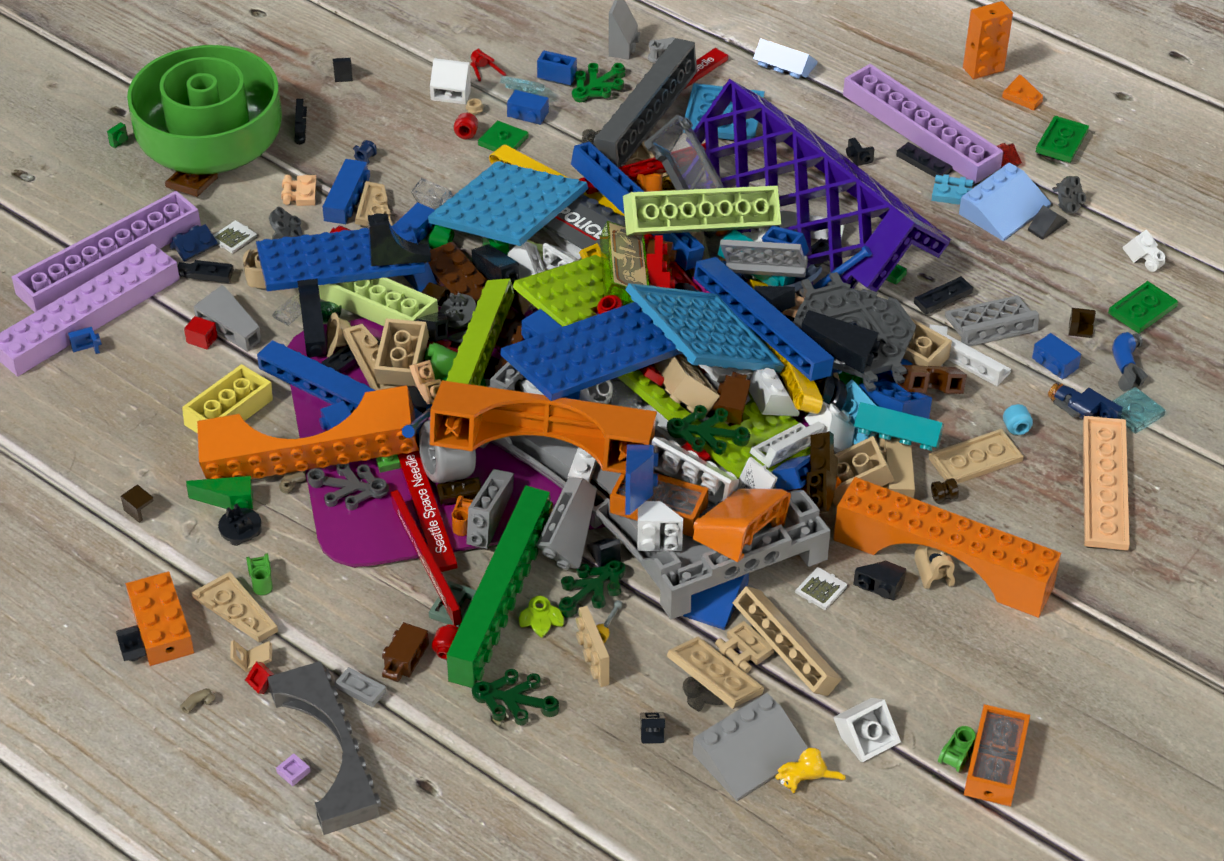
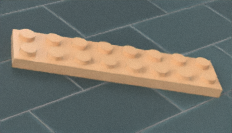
M1084 416L1083 418L1084 546L1118 550L1129 549L1126 420L1093 416Z

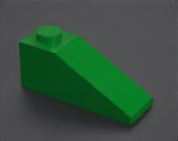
M251 476L186 481L189 499L224 509L230 507L232 510L235 504H238L240 508L253 509Z

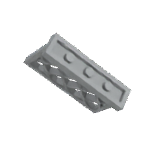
M721 239L720 246L726 260V266L734 273L805 278L808 259L803 254L801 244Z
M1018 295L945 311V317L961 336V342L967 346L1038 331V312L1036 310L1031 311ZM1016 303L1018 306H1011L1009 304ZM1006 310V311H1010V312H1013V313L1010 314V313H1006V312H1003V311ZM988 314V315H992V316H995V317H994V318H991V317H987V316H985V315ZM967 319L976 320V322L968 321Z

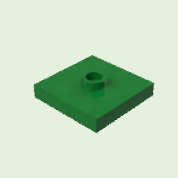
M497 120L478 140V146L495 151L502 145H507L517 150L529 137V132Z

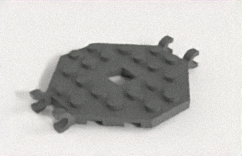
M837 272L830 273L829 277L832 282H828L826 287L814 289L809 279L801 281L804 289H800L799 293L805 298L793 321L800 329L808 310L851 324L856 323L858 326L879 332L877 341H880L877 353H873V362L871 366L866 367L864 373L858 372L834 358L832 368L863 378L864 386L868 392L876 389L873 382L878 380L875 375L878 373L892 370L893 378L897 384L905 382L902 374H906L907 370L902 366L901 362L915 333L916 325L897 299L889 297L887 300L878 297V293L866 289L861 291L852 289L850 284L842 282Z

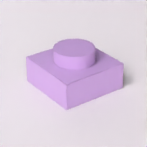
M292 754L276 767V771L291 786H294L310 773V767L298 756Z

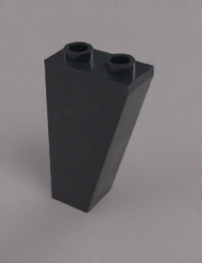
M487 244L471 249L472 264L487 280L510 279L513 287L514 281L520 279L519 263L495 247ZM513 288L514 294L516 296L518 292Z
M808 310L801 325V330L832 357L861 373H864L867 366H871L874 359L873 353H877L880 346V341H877L879 332Z

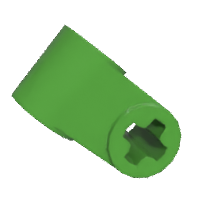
M268 553L262 557H246L254 593L257 595L269 594L273 589Z
M968 726L958 727L948 743L943 747L938 763H946L956 768V771L960 773L973 752L976 737L975 731Z

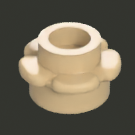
M473 98L468 100L466 110L473 115H477L483 111L484 106L481 100Z

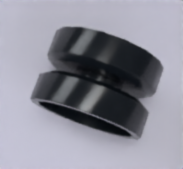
M833 376L814 380L823 402L829 405L832 403L841 411L847 398V387L844 382Z

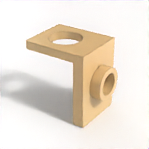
M233 640L231 641L230 658L244 671L249 672L256 661L263 662L264 664L272 661V643L268 641L247 651ZM236 649L241 654V660L238 658L236 654Z

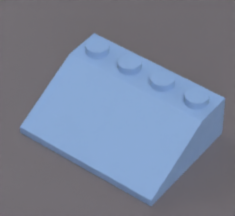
M1008 163L961 197L959 215L1004 241L1033 220L1043 205L1049 208L1051 202L1023 170Z

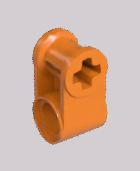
M658 173L645 176L638 174L637 186L644 192L663 191L662 175Z
M462 495L458 496L452 512V530L458 536L467 535L468 509L473 501L464 498Z

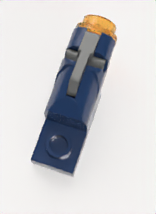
M1055 383L1048 392V397L1051 398L1053 404L1066 411L1072 417H1079L1082 420L1084 416L1121 419L1123 407L1089 387L1081 394L1062 383Z

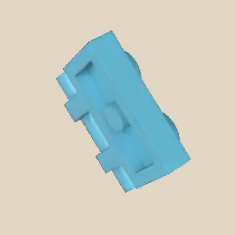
M947 174L943 176L936 175L935 182L937 183H934L931 201L960 205L961 197L972 190V188L966 187H972L973 180L962 176L955 178L949 177Z

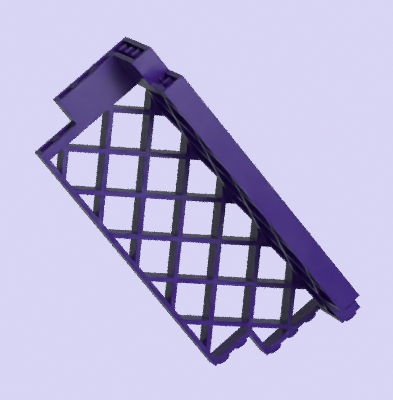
M729 79L723 86L721 92L713 100L712 105L693 130L700 144L704 140L706 141V149L704 147L703 149L719 178V158L735 154L736 175L720 178L725 188L736 186V188L749 187V182L764 178L765 186H778V175L795 171L796 192L779 196V204L782 207L796 203L797 225L785 227L784 229L804 234L810 250L806 255L808 259L807 268L812 264L830 261V272L843 264L842 258L854 256L862 250L863 246H868L872 255L865 257L844 272V274L840 275L842 282L850 284L852 289L860 282L866 288L877 292L911 244L939 258L950 243L951 238L808 127L782 112L765 98L732 79ZM732 102L733 112L723 114L727 106ZM754 118L763 125V136L747 140L746 120ZM733 123L734 143L719 147L718 127ZM689 136L687 142L690 143L693 147H695ZM784 142L793 148L794 160L777 164L776 143ZM764 147L765 167L748 171L747 151ZM700 154L684 174L691 189H693L694 184L706 168ZM814 166L825 173L826 185L808 189L807 168ZM708 170L707 182L698 184L696 189L718 188ZM846 191L857 199L858 211L840 215L839 193ZM826 196L827 218L810 222L809 200ZM879 217L882 221L872 234L871 218ZM859 221L860 244L842 248L840 225ZM828 228L829 251L812 254L810 232ZM742 229L737 231L740 233L751 232V229Z

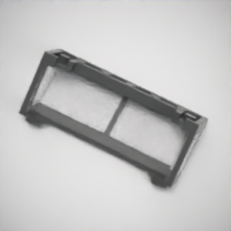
M676 115L644 142L647 150L650 151L652 149L656 152V160L662 162L676 190L725 188L692 129L693 124L688 118ZM704 231V236L711 238L717 231Z

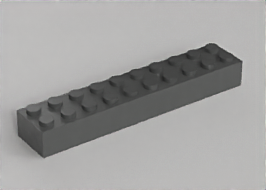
M675 38L668 45L664 53L660 55L656 63L652 65L648 73L644 75L640 83L628 95L627 99L620 105L615 114L612 115L607 124L595 136L594 145H596V148L617 167H622L626 164L697 73L695 42Z

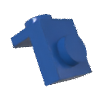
M92 326L68 333L73 353L92 347L96 354L100 353L98 346L102 345L98 333H94Z

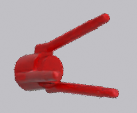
M479 48L472 52V62L470 65L473 67L479 82L481 77L477 67H484L487 64L503 76H506V73L493 63L495 60L485 54Z

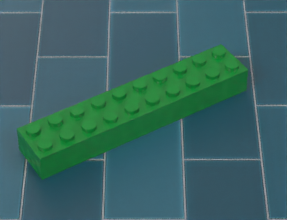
M525 485L447 653L448 682L472 688L477 681L482 680L485 670L484 666L490 662L492 657V648L499 643L500 630L507 625L509 610L513 611L516 603L515 597L523 589V579L529 576L531 562L537 558L539 549L536 544L551 515L553 502L550 501V492Z

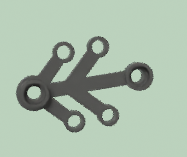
M348 463L337 464L336 466L337 473L345 476L347 480L326 477L323 470L318 468L311 469L307 474L308 483L314 488H319L322 485L342 488L335 492H329L324 496L325 504L328 507L336 506L338 499L360 490L363 492L355 496H348L345 499L346 508L348 510H355L359 506L358 503L370 497L382 498L389 492V485L381 478H375L367 465H360L357 468V475L368 483L360 482L349 468Z

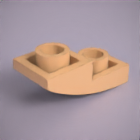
M430 360L410 365L413 379L420 394L427 404H432L441 384V379L435 380Z

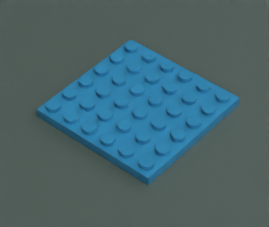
M498 161L493 163L492 166L483 171L463 189L459 190L458 193L448 199L443 205L435 209L428 216V220L431 224L521 246L588 190L587 182L579 181L578 179L566 178L561 175H553Z
M628 284L626 291L631 296V299L639 304L642 311L653 320L654 325L664 332L665 337L676 345V349L682 352L687 357V361L692 365L718 366L726 369L729 367L739 370L750 369L752 371L770 368L774 369L775 372H782L785 365L717 294Z

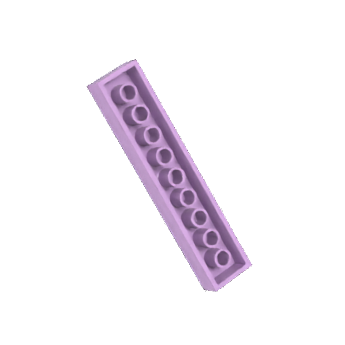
M872 64L863 67L844 79L843 96L931 155L950 164L953 170L967 179L973 180L974 184L1001 169L1003 150Z
M174 191L12 276L15 293L34 312H37L147 246L154 244L160 249L172 243V239L180 233L184 235L196 225L200 227L199 211L179 192Z
M154 244L147 246L0 333V362L17 377L70 346L68 333L91 326L93 331L180 280L177 262Z

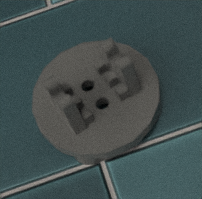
M1067 176L1063 178L1061 183L1056 184L1057 187L1052 188L1053 192H1058L1059 208H1062L1067 214L1076 213L1086 201V195L1082 190L1078 176Z
M277 207L270 213L269 221L275 231L272 239L302 235L301 220L297 216H292L282 207Z
M450 293L449 299L442 304L439 312H444L448 318V329L468 328V323L472 319L477 303L469 295L461 293L454 295Z

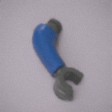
M1121 333L1116 337L1112 345L1115 362L1122 373L1118 381V386L1122 391L1130 390L1134 382L1138 386H1142L1148 377L1141 368L1136 366L1132 355L1135 348H1139L1143 344V339L1138 333Z

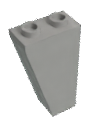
M221 285L194 305L195 316L215 322L217 334L246 352L261 342L259 326L225 286Z
M493 469L468 509V545L485 549L489 547L513 492L514 473Z
M568 478L536 544L543 551V555L554 559L559 567L566 570L569 568L579 569L597 491L584 478Z

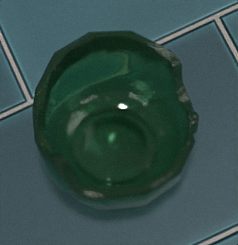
M329 301L321 302L323 323H328L332 313H336L339 318L342 306Z

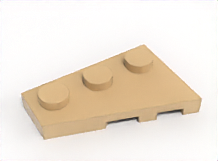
M365 182L355 224L368 226V215L381 213L388 214L389 223L393 226L383 184Z

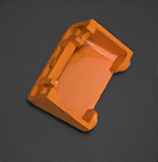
M740 488L737 491H733L729 497L701 518L696 519L693 525V540L739 562L744 558L742 553L745 544L749 546L752 544L753 535L768 523H771L772 527L785 525L791 494L783 489Z

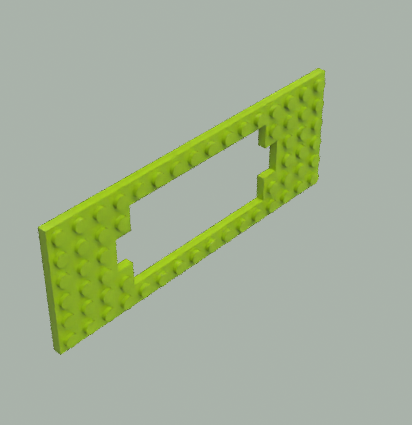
M597 255L515 280L513 288L538 310L542 309L562 327L597 315L595 312H597L598 302L605 296H618L624 305L634 302L626 291L627 286L614 282L613 268ZM639 369L618 377L668 421L672 418L683 419L691 414L679 403L671 399L662 388L645 377ZM750 392L748 395L751 400L745 406L741 425L736 424L730 427L725 422H720L713 426L730 430L745 427L750 432L749 443L741 447L735 445L732 442V438L713 436L716 440L726 442V452L718 455L714 453L713 448L706 442L704 447L713 460L727 472L733 473L737 479H739L750 457L762 466L765 465L750 453L752 447L799 424L791 416L762 415ZM696 420L692 425H699L701 422ZM691 433L694 437H700L698 434ZM811 446L770 468L766 466V469L772 473L774 469L788 459L811 455Z

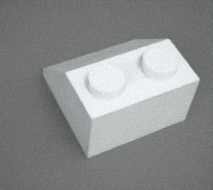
M765 368L754 371L751 377L749 392L761 414L798 416L800 412L795 408L789 393L775 370Z
M823 402L818 414L809 413L805 417L809 425L818 421L825 427L822 433L830 431L834 434L835 452H840L852 446L855 427L850 422L851 417L846 411H840L832 403L829 405Z
M870 698L833 717L841 739L860 762H864L901 743L885 699Z

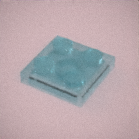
M501 76L500 83L505 84V88L520 91L522 88V91L537 94L538 91L544 92L545 85L538 82Z
M1137 387L1132 388L1113 400V402L1123 407L1121 419L1126 420V427L1135 434L1163 417L1166 411Z

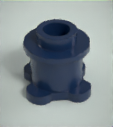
M364 140L360 147L358 145L353 147L355 151L354 158L357 161L367 162V165L370 163L369 158L377 154V147L372 141Z

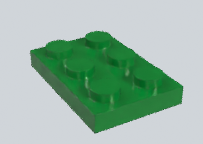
M1054 115L1037 144L1035 152L1071 163L1089 131V125Z
M1146 281L1109 307L1108 314L1140 334L1176 308L1178 300L1149 281Z

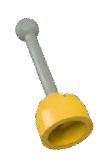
M620 600L614 602V608L605 623L596 625L599 633H601L600 636L603 643L607 641L610 635L607 626L617 610L623 606Z

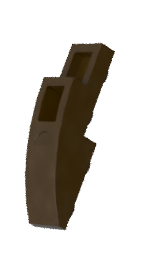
M830 431L810 435L811 472L807 473V495L819 508V513L829 511L837 481L838 457L834 455V434Z

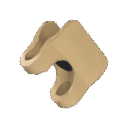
M919 545L915 551V562L924 588H930L933 580H939L944 577L949 587L954 586L955 578L953 572L955 565L952 557L941 550Z

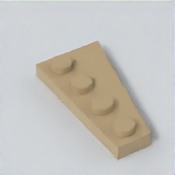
M363 324L343 330V335L370 388L382 390L404 386L377 383L374 366L379 345L375 337Z
M231 572L192 592L193 599L257 642H261L278 632L277 625Z

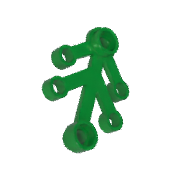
M615 63L611 71L597 79L598 64H588L590 84L585 87L586 72L577 71L575 73L577 87L572 90L574 101L582 103L587 101L588 97L609 98L611 96V89H623L624 80L621 78L625 77L624 65L622 63ZM611 78H616L613 82H606Z

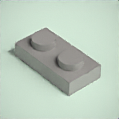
M350 667L335 682L336 689L372 708L386 693V686Z

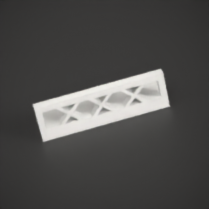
M945 333L941 334L952 340L948 360L995 386H998L1011 373V368Z
M819 421L808 427L799 423L752 447L750 453L770 468L811 446L810 435L822 433L825 426Z

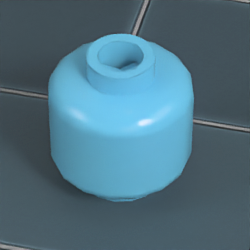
M1016 404L1004 411L1003 421L1011 434L1023 435L1031 429L1033 419L1027 407Z

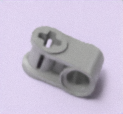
M675 38L651 40L649 42L650 53L648 60L656 63L660 55L664 53L668 45Z

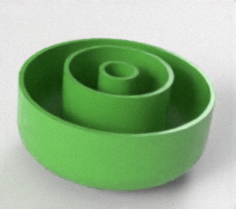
M200 45L169 52L144 66L133 78L128 89V107L137 143L152 160L174 171L188 174H214L239 168L261 156L273 143L280 130L282 110L276 74L266 61L243 49L222 45Z

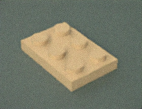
M583 606L579 608V617L576 618L579 632H576L579 645L584 647L583 653L586 662L591 663L590 669L593 679L598 680L600 687L608 686L609 655L588 606Z

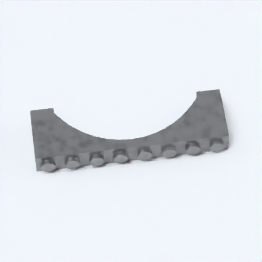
M321 661L267 677L270 693L276 708H291L316 718L332 731L342 748V763L335 782L320 801L315 802L316 815L323 835L378 818V807H381V801L378 793L373 794L372 788H374L372 777L370 774L366 775L364 771L367 770L364 757L358 756L357 752L360 751L356 738L352 739L350 736L352 728L349 720L344 721V707L342 703H337L338 693L335 685L331 686L329 683L332 680L328 668L324 669Z

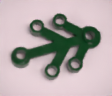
M703 405L695 406L694 412L683 419L672 418L667 422L669 435L674 438L682 437L696 452L703 451L706 442L713 448L714 453L718 455L724 454L727 448L726 442L716 440L713 436L732 438V442L741 447L746 446L750 439V432L745 427H738L735 430L713 427L727 420L728 411L724 408L716 409L714 416L699 425H692V423L706 417L707 409ZM691 433L698 434L700 437H694Z
M611 561L604 567L590 568L587 564H580L579 569L576 568L579 578H587L594 575L600 576L574 580L572 576L563 577L561 579L562 589L584 588L573 597L562 598L559 603V610L562 612L563 617L574 616L578 611L577 604L592 592H594L591 598L593 607L597 609L603 608L606 605L604 583L610 580V583L607 585L610 596L621 594L619 580L624 577L626 571L625 564L620 561Z
M508 669L504 677L491 683L481 681L472 687L473 698L479 703H486L492 712L493 719L496 721L505 719L506 708L503 705H498L495 699L503 700L514 716L517 725L528 723V712L520 709L517 703L541 708L542 714L546 717H554L559 713V701L554 696H546L542 699L522 695V693L530 689L540 687L541 678L536 673L529 674L527 681L506 691L498 689L518 682V672L515 669Z

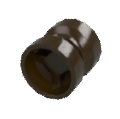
M954 478L946 479L945 482L936 481L931 483V493L936 503L943 502L945 499H958L959 490Z

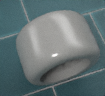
M430 420L423 423L419 431V451L424 470L429 479L435 483H445L466 479L471 476L476 465V451L430 445Z

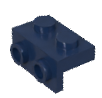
M204 224L200 227L199 225L192 227L184 235L182 233L176 235L172 239L170 248L172 250L176 249L185 262L217 246L218 242L207 225Z

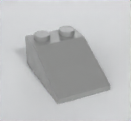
M614 0L609 11V57L629 60L631 54L635 53L636 43H639L640 32H638V24L626 1Z

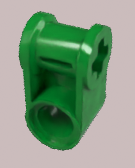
M435 225L429 237V248L435 249L452 242L455 236L454 231L451 228Z

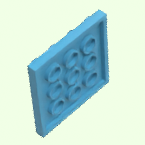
M693 83L685 117L693 124V130L712 105L713 100L721 92L723 86ZM751 90L764 98L765 91ZM730 102L723 114L733 112L732 102ZM754 118L746 120L747 140L756 137L759 122ZM733 123L718 127V138L734 140Z

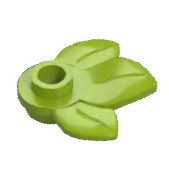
M535 596L529 601L528 607L520 613L519 625L520 627L531 626L533 631L540 638H543L551 625L563 627L564 618L562 612L558 608L551 606L550 601L546 597ZM536 604H543V607L537 608Z

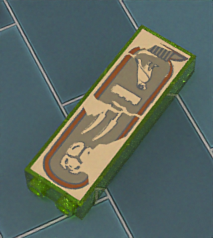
M606 221L600 235L604 297L608 295L618 296L623 304L627 305L634 302L626 291L629 283L649 286L644 235H626V226Z

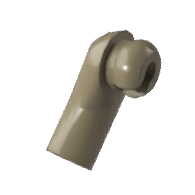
M304 471L284 476L279 485L280 491L290 493L296 483L306 481Z
M205 688L192 693L180 705V708L183 712L189 714L202 700L206 705H209L215 699V695L211 692L212 690Z

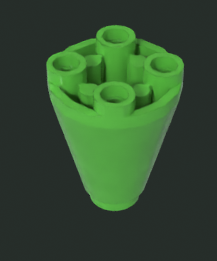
M437 343L430 344L429 348H426L424 360H430L435 380L448 377V372L452 368L457 352Z

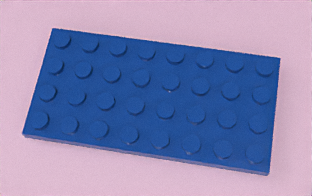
M402 223L391 226L403 239L417 243L411 224ZM368 228L256 241L267 292L298 288L297 281L318 278V285L425 273L424 262L371 266Z
M636 302L501 348V356L550 401L682 354V352L676 349V345L665 337L664 332L654 325L653 320L642 311V308Z

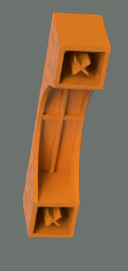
M442 380L431 407L430 445L474 451L479 446L499 438L517 435L546 436L569 442L585 450L596 459L602 471L626 474L627 445H652L657 411L568 398L550 401L545 395Z
M408 386L365 392L358 407L344 421L330 430L306 438L283 439L265 435L249 426L240 414L197 421L199 464L206 479L242 476L260 479L266 476L283 475L289 472L325 468L331 465L347 464L360 460L366 461L372 458L389 457L395 454H408L413 451H419L417 430L411 438H406L402 434V428L415 420V410Z
M854 477L837 505L834 541L871 555H875L879 550L890 545L904 543L919 544L941 550L961 560L979 574L990 587L998 603L1038 618L1054 588L1061 552Z

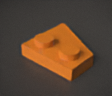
M1020 74L1002 94V98L1031 110H1035L1043 101V95Z

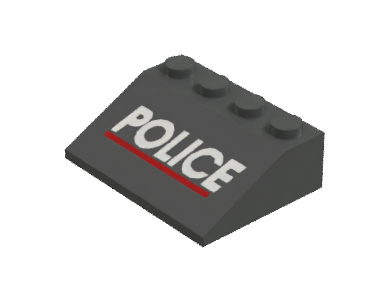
M583 193L544 227L581 249L598 243L604 254L606 246H611L609 222L622 227H626L625 216L615 213L613 209L599 204L597 200L589 198Z

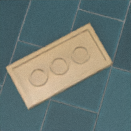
M999 429L929 453L928 459L944 480L954 478L957 484L1022 462L1024 456L1003 429Z
M699 636L668 651L667 657L732 709L763 693V686Z

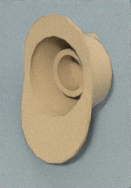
M336 313L330 315L327 324V357L333 354L335 347L348 344L343 335V330L351 327L347 320L338 318Z

